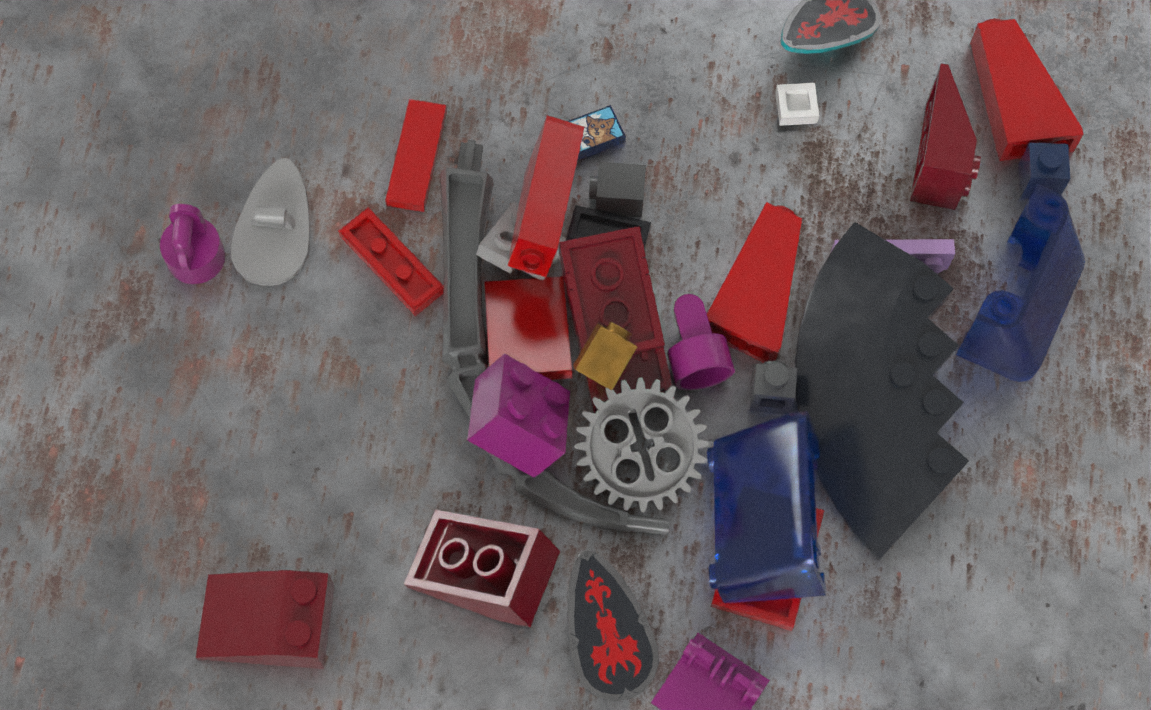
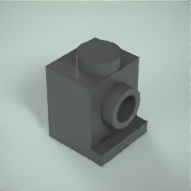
M767 361L763 364H756L755 370L752 372L749 411L790 415L796 394L797 368L787 367L785 363L780 361Z

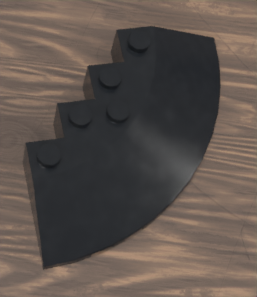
M854 222L835 245L822 266L807 299L796 346V402L806 451L822 483L823 490L828 498L832 500L834 506L844 518L843 521L855 537L880 560L969 460L937 433L964 403L933 376L959 346L929 320L946 302L954 288L919 259Z

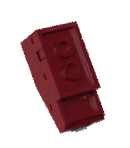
M640 227L559 242V260L579 353L582 351L597 323L607 328L611 321L632 333L628 341L637 346L614 386V392L616 394L621 393L620 386L622 380H625L632 390L636 388L637 379L643 378L645 389H650L654 380L658 379L660 380V392L665 393L672 383ZM585 376L592 411L595 413L598 409L592 399L596 397L603 402L607 401L606 387ZM630 409L628 414L636 413V410Z

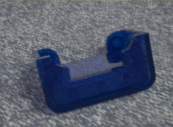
M1036 184L1007 241L1013 245L1016 243L1020 249L1021 259L1018 266L1034 272L1023 297L1004 290L994 291L989 294L983 301L977 316L968 332H966L956 353L959 357L1017 382L1028 381L1040 369L1085 265L1084 253L1066 200L1057 192Z
M808 411L788 413L716 438L714 446L707 449L708 468L710 472H714L715 563L709 565V582L711 589H718L724 603L826 596L824 572L819 573L817 570L820 568L819 556H821V547L817 540L814 469H817L816 458H820L819 438Z

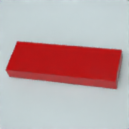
M409 99L385 199L386 206L425 212L447 115V105Z
M369 207L338 230L340 237L414 316H417L443 295L442 283Z

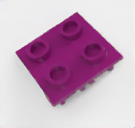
M697 633L684 649L682 657L651 701V704L660 710H751L770 680L700 633Z

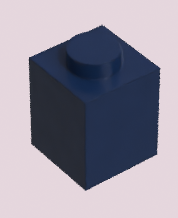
M1028 144L1018 164L1020 199H1060L1071 179L1068 144Z

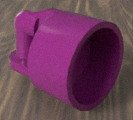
M188 204L172 205L169 212V218L172 223L164 230L160 239L161 255L170 273L179 281L187 284L207 282L221 271L225 262V249L216 228L203 218L201 211L197 207Z
M694 294L680 296L675 301L673 311L681 341L673 345L667 352L675 385L680 390H699L722 383L735 372L726 337L721 334H712L704 303L698 296Z

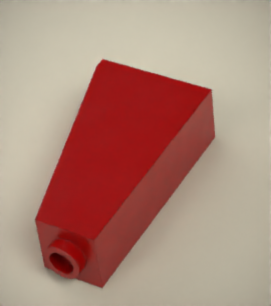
M993 18L978 23L970 45L999 161L1021 159L1029 143L1068 144L1069 153L1074 152L1084 135L1082 126L1015 19L1000 20Z
M546 116L525 171L507 266L539 276H547L559 246L584 126L552 116Z
M768 202L764 205L707 313L712 334L725 336L729 347L762 363L777 361L780 353L802 218L796 216L791 209L781 205L774 206Z

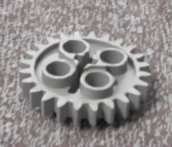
M638 378L636 388L631 390L628 383L622 380L620 386L621 393L616 394L614 390L605 388L608 400L603 402L593 397L592 401L598 410L595 413L589 411L582 412L583 416L590 423L589 426L576 427V431L586 436V441L574 444V448L586 451V456L576 462L579 466L590 465L591 470L585 474L583 479L590 481L597 478L599 482L594 489L596 495L606 489L610 491L608 504H613L618 497L623 498V509L628 511L632 502L638 501L640 511L645 513L648 501L653 500L658 510H662V497L668 496L676 504L678 498L675 490L681 488L690 493L692 490L686 479L689 476L701 479L702 476L694 469L695 463H707L708 459L699 455L698 449L709 446V442L698 439L697 434L704 431L707 425L694 424L693 419L700 413V410L697 408L686 411L684 407L689 401L690 397L688 395L681 397L677 401L673 398L676 386L671 385L665 393L660 392V380L655 379L651 388L645 389L643 378ZM653 407L663 409L667 415L666 425L658 431L648 429L644 423L646 412ZM630 409L636 410L643 437L645 439H652L653 445L647 447L648 457L655 475L653 480L647 479L641 454L637 450L631 451L630 445L636 442V436L628 414ZM612 419H621L627 425V435L620 442H611L604 435L605 425ZM665 447L675 449L678 454L677 465L671 470H662L656 464L657 453ZM624 459H632L639 466L638 476L630 482L621 481L616 476V467Z

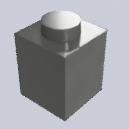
M599 162L598 176H590L589 199L596 200V210L621 216L642 217L646 165Z

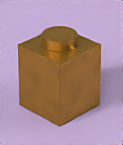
M611 321L607 328L597 323L573 364L574 369L606 388L613 390L637 348L636 345L628 341L632 333Z

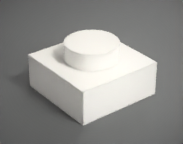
M815 83L777 85L775 93L780 126L818 123L819 109Z

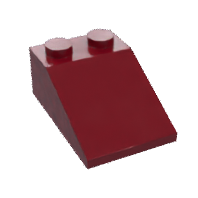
M940 64L926 101L910 201L956 210L961 197H968L972 179L976 180L981 156L975 155L977 139L949 64Z
M435 509L404 585L407 588L494 620L531 627L560 550L538 528Z
M275 570L208 574L196 659L324 669L335 587L329 573Z

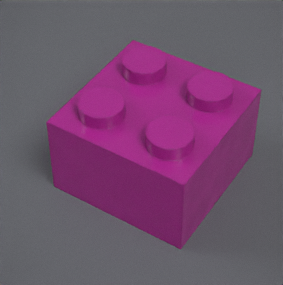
M504 353L475 379L467 441L535 478L566 453L570 391Z

